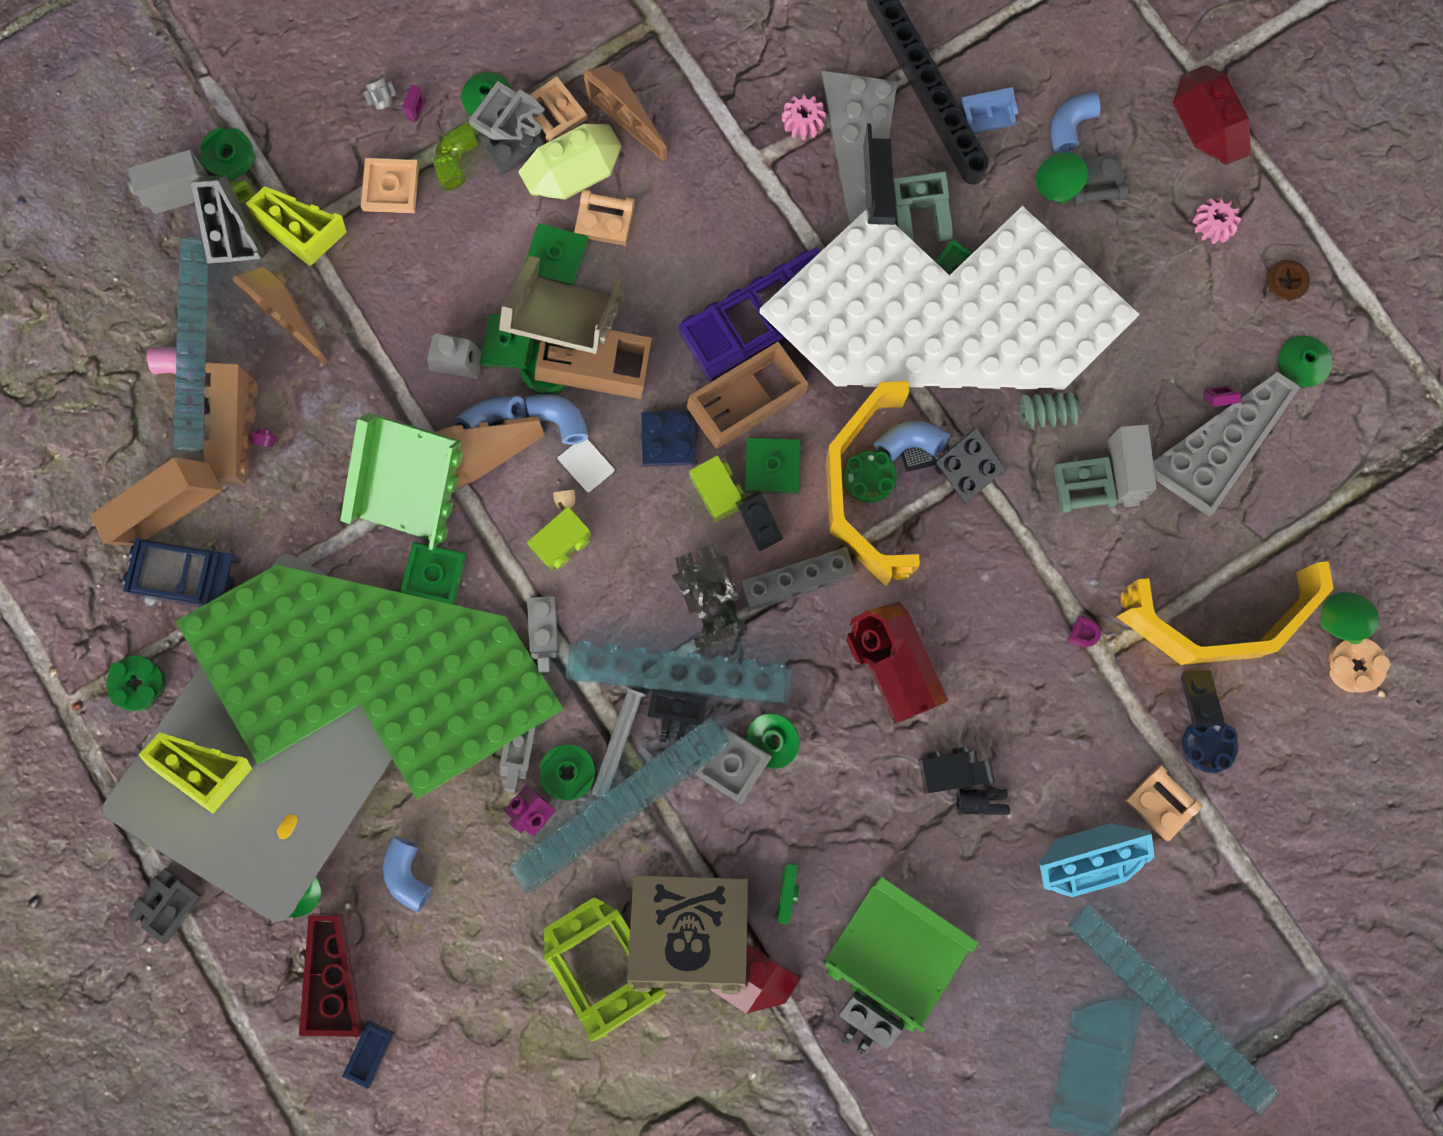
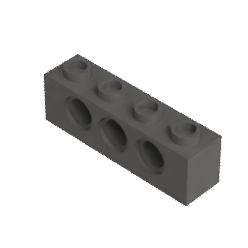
M847 547L743 580L741 581V588L749 612L852 579L855 575V570Z

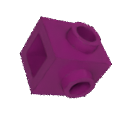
M525 785L518 795L510 801V804L504 811L511 818L509 824L521 834L525 830L534 837L556 810L541 795L528 785Z

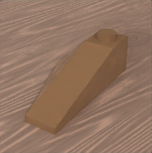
M607 65L586 70L583 75L588 100L665 162L668 159L667 146L631 90L625 76L620 71H614Z
M261 267L236 275L232 279L258 307L324 365L328 362L293 296L284 286L287 281L277 271L270 273L265 267Z

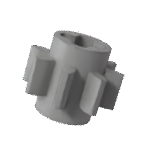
M379 77L366 83L368 90L363 93L369 106L374 104L376 109L379 110L394 103L392 96L397 95L392 81L386 83L384 77Z

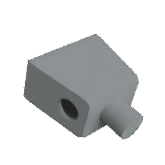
M435 333L433 334L429 349L428 367L430 371L479 380L482 367L479 362L482 351L469 339Z

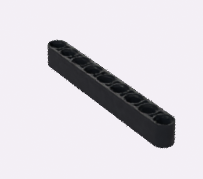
M868 0L867 6L962 179L972 185L980 183L988 168V157L900 0ZM910 59H917L919 62H913ZM922 80H929L931 83H925ZM934 101H940L943 105H937ZM950 122L953 123L955 126L950 127L946 123ZM958 144H964L968 148H960ZM970 166H977L980 170H973Z

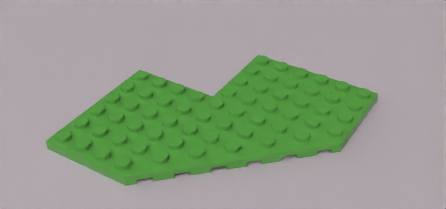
M275 565L176 621L259 765L361 705L418 800L502 749L504 745L513 742L517 737L526 734L530 729L541 725L563 711V707L543 675L538 672V667L508 619L497 614Z

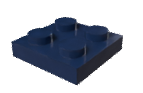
M689 410L641 412L643 467L697 465L695 419Z

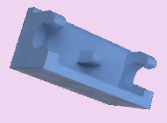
M1013 87L966 96L961 99L959 107L974 134L1016 124L1015 114H1018V108Z

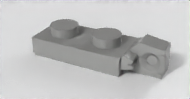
M555 596L527 598L531 658L538 660V672L551 673V658H557V652H559Z
M536 727L530 729L526 734L517 737L513 742L503 746L500 775L506 776L504 790L507 792L517 793L519 778L526 779Z

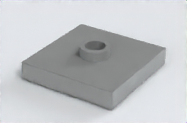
M724 727L694 774L742 805L772 757Z

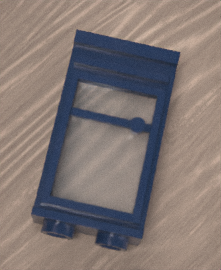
M136 538L134 545H132L129 551L130 564L128 571L123 576V592L139 597L202 607L225 594L226 588L232 589L234 587L235 580L229 576L232 563L240 564L241 558L232 553H222Z

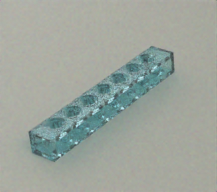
M578 641L577 645H570L566 670V679L569 681L648 690L657 689L675 693L788 705L792 669H786V664L771 662L769 667L758 666L759 661L743 659L742 664L731 663V658L715 656L714 661L704 660V655L687 653V658L677 657L676 652L660 650L659 654L648 653L649 649L632 647V651H623L621 646L605 644V648H596L594 643ZM596 656L604 658V665L599 670L590 668V661ZM623 659H628L632 662V668L627 673H620L617 670L618 663ZM650 662H655L660 666V670L655 676H648L644 672L645 666ZM678 665L686 667L687 675L683 679H675L672 676L674 667ZM709 668L714 671L715 678L711 682L700 680L699 674L703 669ZM733 671L739 672L743 677L742 682L736 686L730 685L726 679L727 675ZM761 674L768 676L770 679V685L764 689L758 688L754 683L756 676Z

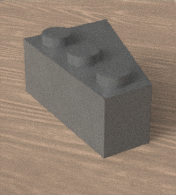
M226 175L198 177L190 182L207 264L262 259L267 254V251Z

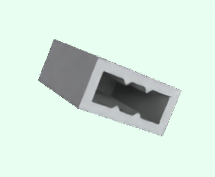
M187 150L128 168L130 179L127 180L131 193L139 197L144 207L147 206L154 214L195 203L190 182L198 177H209V173L194 154Z
M1148 425L1123 426L1107 440V449L1116 490L1117 504L1123 503L1124 507H1133L1140 505V502L1148 499V496L1157 488Z

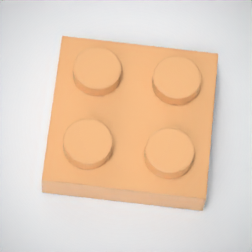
M365 158L361 198L362 210L370 212L415 213L419 173L418 161Z

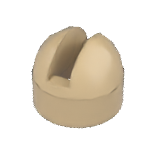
M575 490L553 493L554 502L559 509L564 510L567 507L572 508L574 506Z

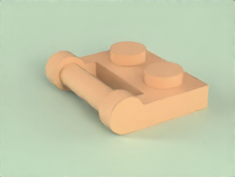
M555 77L530 94L538 103L542 101L559 123L558 126L553 128L543 114L533 117L542 127L548 142L575 129L588 120L585 111L558 77Z
M583 190L574 233L588 236L590 240L626 246L635 199L626 197V200L596 195L592 194L589 190ZM591 204L624 210L623 216L591 211L589 207Z
M1159 765L1124 801L1162 838L1170 841L1192 816L1202 809L1203 804L1197 799L1193 800L1166 774L1167 770L1162 765ZM1159 781L1186 807L1181 813L1153 787L1156 782Z

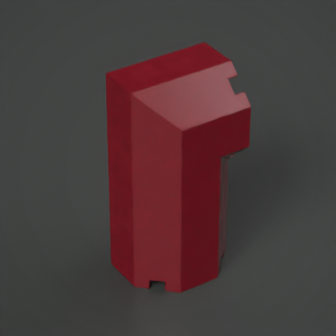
M900 602L865 611L851 619L850 626L853 625L851 633L847 635V644L855 661L869 666L868 668L871 670L894 725L948 701L910 614Z

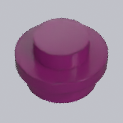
M257 427L256 432H250V436H252L251 443L267 447H273L274 441H278V437L273 436L274 431Z

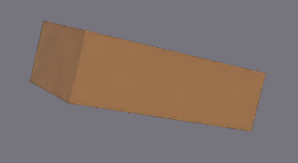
M611 330L608 331L606 344H600L597 354L577 349L570 350L549 346L547 359L571 363V365L544 360L547 342L540 341L535 380L641 399L652 338ZM617 350L643 355L639 378L613 373Z
M776 342L689 395L687 409L715 449L718 450L802 398L809 384L780 343ZM774 363L792 389L772 401L754 375ZM717 398H720L719 401L704 409V406L716 400ZM727 410L729 411L728 414H726V415H724L723 417L719 418V419L716 420L715 422L713 421L714 418H716V417H718L719 415L723 414V413L726 412Z
M173 457L95 511L90 517L103 544L132 546L136 538L142 540L152 539L221 492L222 489L209 463Z

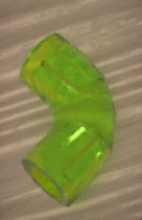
M468 122L446 133L436 146L433 165L437 179L445 191L457 189L465 183L466 177L460 167V159L466 152L479 147Z

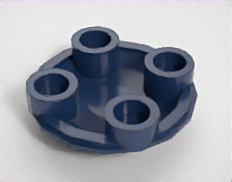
M1225 722L1220 726L1193 728V724L1186 728L1182 737V750L1186 759L1194 768L1206 773L1224 771L1232 766L1238 754L1237 731Z

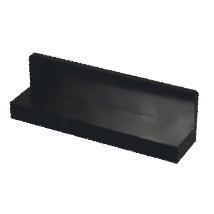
M867 123L863 144L867 223L894 225L896 211L891 139L872 138L871 123Z

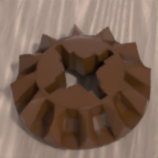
M1281 260L1275 263L1268 271L1266 283L1270 287L1269 292H1273L1277 299L1282 298L1289 302L1301 298L1307 292L1310 286V276L1306 268L1299 262ZM1285 276H1288V280L1293 281L1289 288L1285 282L1280 281Z

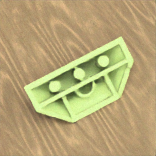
M583 124L538 147L518 172L531 195L565 200L611 176L622 145L609 124Z

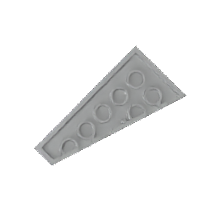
M821 71L825 101L830 118V128L850 225L867 209L863 150L867 123H871L872 138L889 139L897 81Z
M1276 372L1240 399V403L1232 404L1154 460L1155 480L1210 517L1236 482L1300 386L1279 372Z

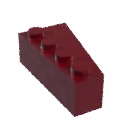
M312 913L308 916L299 1036L359 1037L363 1029L343 914Z

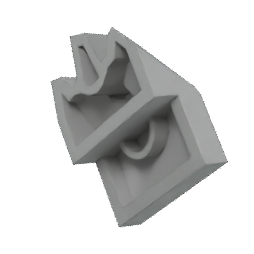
M497 81L469 119V125L494 140H521L523 137L522 133L535 137L541 132L542 127L533 117L540 116L545 109L535 98L519 89L516 93Z

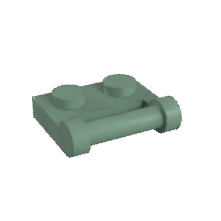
M1109 457L1060 463L1053 466L1061 513L1071 512V509L1099 505L1111 507L1117 505ZM1097 487L1104 488V494L1070 499L1069 491Z

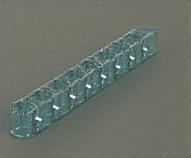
M180 237L173 434L174 452L203 453L208 264L202 238Z
M714 719L701 723L511 865L510 870L524 892L529 893L542 886L726 749L730 741Z
M1087 905L1068 925L1070 930L1253 1112L1261 1116L1278 1098L1280 1093L1097 911Z

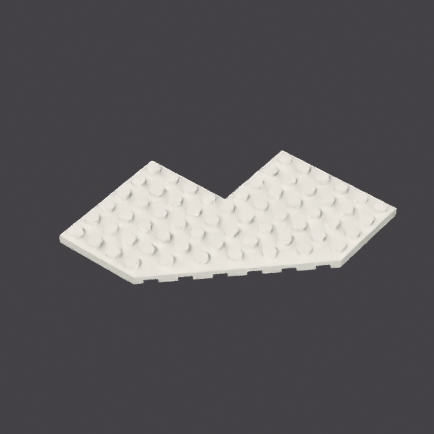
M1023 206L951 275L947 274L895 224H868L866 209L768 300L759 311L835 386L863 385V387H877L881 382L909 381V387L921 388L924 386H939V388L970 386L999 389L1000 387L1038 389L1041 387L1064 390L1140 315Z

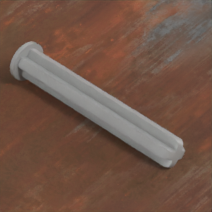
M625 688L627 694L592 790V794L600 798H606L641 698L646 697V694L629 688Z

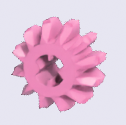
M804 93L800 100L793 96L791 103L785 104L782 114L785 131H792L793 139L798 135H802L803 141L808 134L815 138L817 131L823 130V122L826 120V113L823 111L822 102L816 103L815 96L806 99Z
M1222 197L1217 198L1216 201L1211 198L1208 199L1204 205H1200L1196 210L1197 215H1195L1192 222L1197 225L1194 233L1202 232V240L1209 237L1212 244L1218 240L1222 243L1226 242L1229 236H1234L1237 232V226L1241 218L1236 216L1239 208L1232 209L1230 207L1232 200L1225 204Z

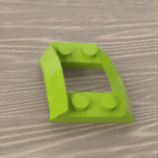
M594 897L544 928L545 948L543 955L544 960L553 971L579 1020L585 1027L591 1042L608 1036L607 1033L653 1004H659L667 995L663 988L651 987L649 992H639L633 990L634 987H629L627 983L596 1004H591L562 953L609 924L628 956L630 929L620 912Z

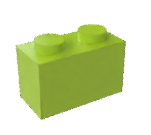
M716 456L689 470L690 478L715 523L739 511L735 503L746 496L739 484L734 485L730 476L733 473L726 461L721 462L720 458Z
M567 507L526 543L543 563L553 571L555 568L559 570L565 566L570 560L569 556L575 550L578 552L583 550L590 543L589 538L592 534L573 511Z

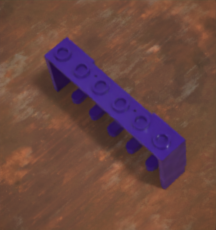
M817 247L810 251L805 250L801 252L791 262L787 264L782 263L775 267L768 276L755 278L750 283V286L743 290L736 289L727 296V299L720 303L713 302L709 304L704 311L697 315L688 316L679 324L681 338L709 383L776 342H779L781 346L785 344V337L759 313L760 308L764 304L757 293L780 280L785 286L820 253ZM750 299L769 331L745 345L725 312Z

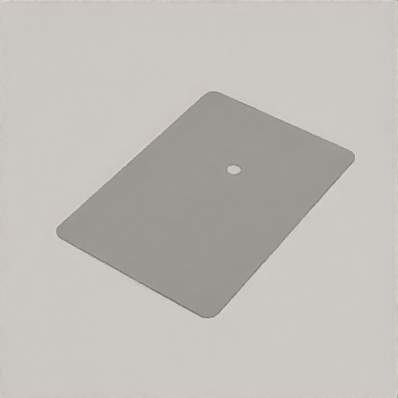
M290 554L280 556L271 566L281 565L328 576ZM200 666L140 753L160 732L193 742L198 746L208 749L213 748L228 755L246 758L252 770L212 814L148 767L138 754L104 802L103 813L108 820L274 922H281L292 914L392 761V757L360 705L259 765L202 666ZM295 814L298 818V823L286 839H280L277 834L278 827L287 815Z

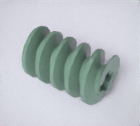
M1057 392L1053 397L1049 393H1045L1042 399L1039 394H1034L1031 399L1028 395L1021 397V422L1024 425L1025 421H1028L1031 429H1034L1036 421H1039L1041 428L1045 427L1046 420L1050 421L1052 427L1056 426L1057 419H1060L1062 426L1067 425L1068 418H1071L1074 426L1078 424L1080 404L1077 393L1073 395L1072 392H1066L1062 396L1061 393Z

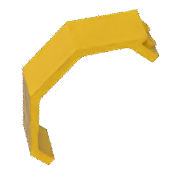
M909 381L881 382L831 442L826 456L829 533L844 547H847V550L886 587L892 576L894 580L909 579V575H913L920 566L919 554L883 555L847 522L843 510L841 456L877 410L904 406L909 393Z
M1329 561L1317 562L1296 572L1299 587L1298 600L1258 642L1208 647L1196 645L1157 617L1154 612L1149 578L1138 579L1123 588L1121 604L1126 611L1116 617L1180 665L1259 658L1279 651L1334 589Z

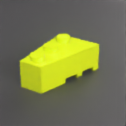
M265 186L246 202L252 221L309 266L313 265L347 233L342 215L336 213L332 215L324 212L318 206L303 204L296 201V198Z
M160 732L139 754L148 767L212 814L252 770L246 758L235 757L222 753L217 749L198 746L193 742Z

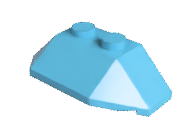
M1110 823L1057 838L1039 862L1043 886L1047 890L1075 897L1126 882L1146 862H1150L1155 858L1152 834L1148 830Z

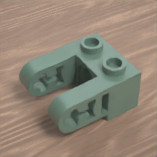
M946 172L893 179L896 211L895 225L914 242L910 210L931 208L937 242L951 241L953 230Z

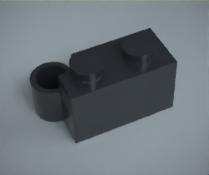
M969 746L952 749V755L942 756L941 751L925 753L926 759L919 760L924 794L995 782L991 760L978 761L976 751L970 752Z

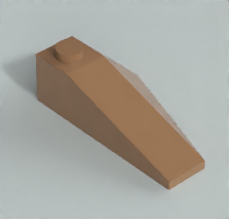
M538 417L506 420L502 425L489 426L488 422L479 423L478 428L463 429L462 425L451 426L434 432L462 441L460 451L463 452V458L460 466L456 469L455 476L458 477L456 488L474 482L545 436Z

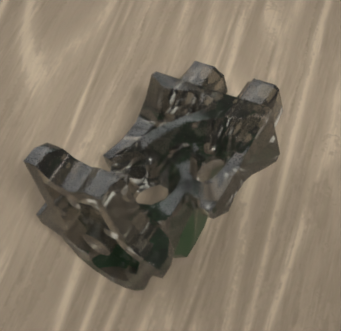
M714 543L698 549L703 563L697 566L691 552L676 557L675 560L679 573L672 575L682 591L689 613L696 612L702 620V635L694 638L697 649L748 630L745 622L737 617L734 601L738 600V591L732 580L729 559L727 555L720 556ZM693 589H698L700 592L698 600L694 598ZM713 601L719 605V611L716 615H712L709 611V605Z

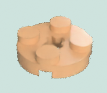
M1364 639L1360 644H1351L1343 640L1333 647L1328 657L1331 668L1329 673L1332 680L1337 686L1347 692L1362 693L1376 689L1384 681L1387 670L1390 667L1389 659L1385 656L1383 650L1369 639ZM1352 660H1361L1363 670L1354 671L1353 667L1355 664Z

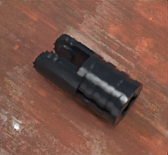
M957 789L958 815H1009L1010 807L1008 805L989 804V800L999 801L1007 799L1008 790Z

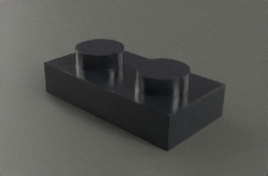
M760 490L735 503L759 551L783 540L782 534Z
M1211 670L1183 672L1181 681L1193 728L1222 725L1224 718Z

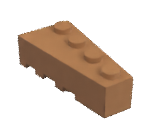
M206 363L205 373H211V386H205V398H208L210 412L207 415L204 414V425L206 432L209 434V439L206 438L204 440L203 462L209 463L219 483L244 484L245 476L249 474L250 469L247 456L248 450L252 447L250 429L251 424L255 421L253 403L254 398L258 395V384L239 364Z

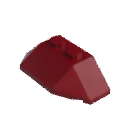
M1207 65L1184 73L1172 103L1194 147L1209 156L1220 159V162L1225 165L1249 156L1251 154L1249 118L1227 75Z
M747 943L745 990H740L739 994L734 995L724 994L722 990L718 989L710 990L747 1014L786 1004L801 978Z

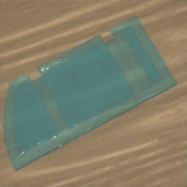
M1110 999L1087 1005L1078 1011H1072L1069 1028L1078 1031L1076 1039L1067 1036L1056 1094L1064 1095L1063 1104L1053 1103L1049 1127L1080 1136L1117 1135L1143 1002L1130 999Z

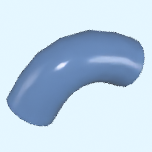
M1097 91L1071 97L1056 110L1051 121V141L1054 152H1069L1079 146L1078 124L1081 121L1100 116V100Z
M537 394L526 397L529 417H538L540 421L555 422L560 429L561 439L564 444H578L588 439L587 426L581 411L568 399L555 394Z
M499 396L486 399L472 405L455 417L453 426L462 425L463 429L478 428L479 423L488 422L489 426H494L506 420L525 418L527 413L526 403L518 396Z
M907 421L894 425L884 432L874 443V448L878 452H885L892 462L903 451L912 447L923 449L932 456L937 457L947 446L950 434L927 422Z
M393 836L386 850L382 865L384 882L396 900L419 913L426 904L432 890L431 886L416 879L412 873V861L419 847L404 838Z

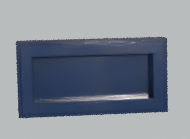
M368 1021L342 1077L369 1089L395 1032L372 1021Z

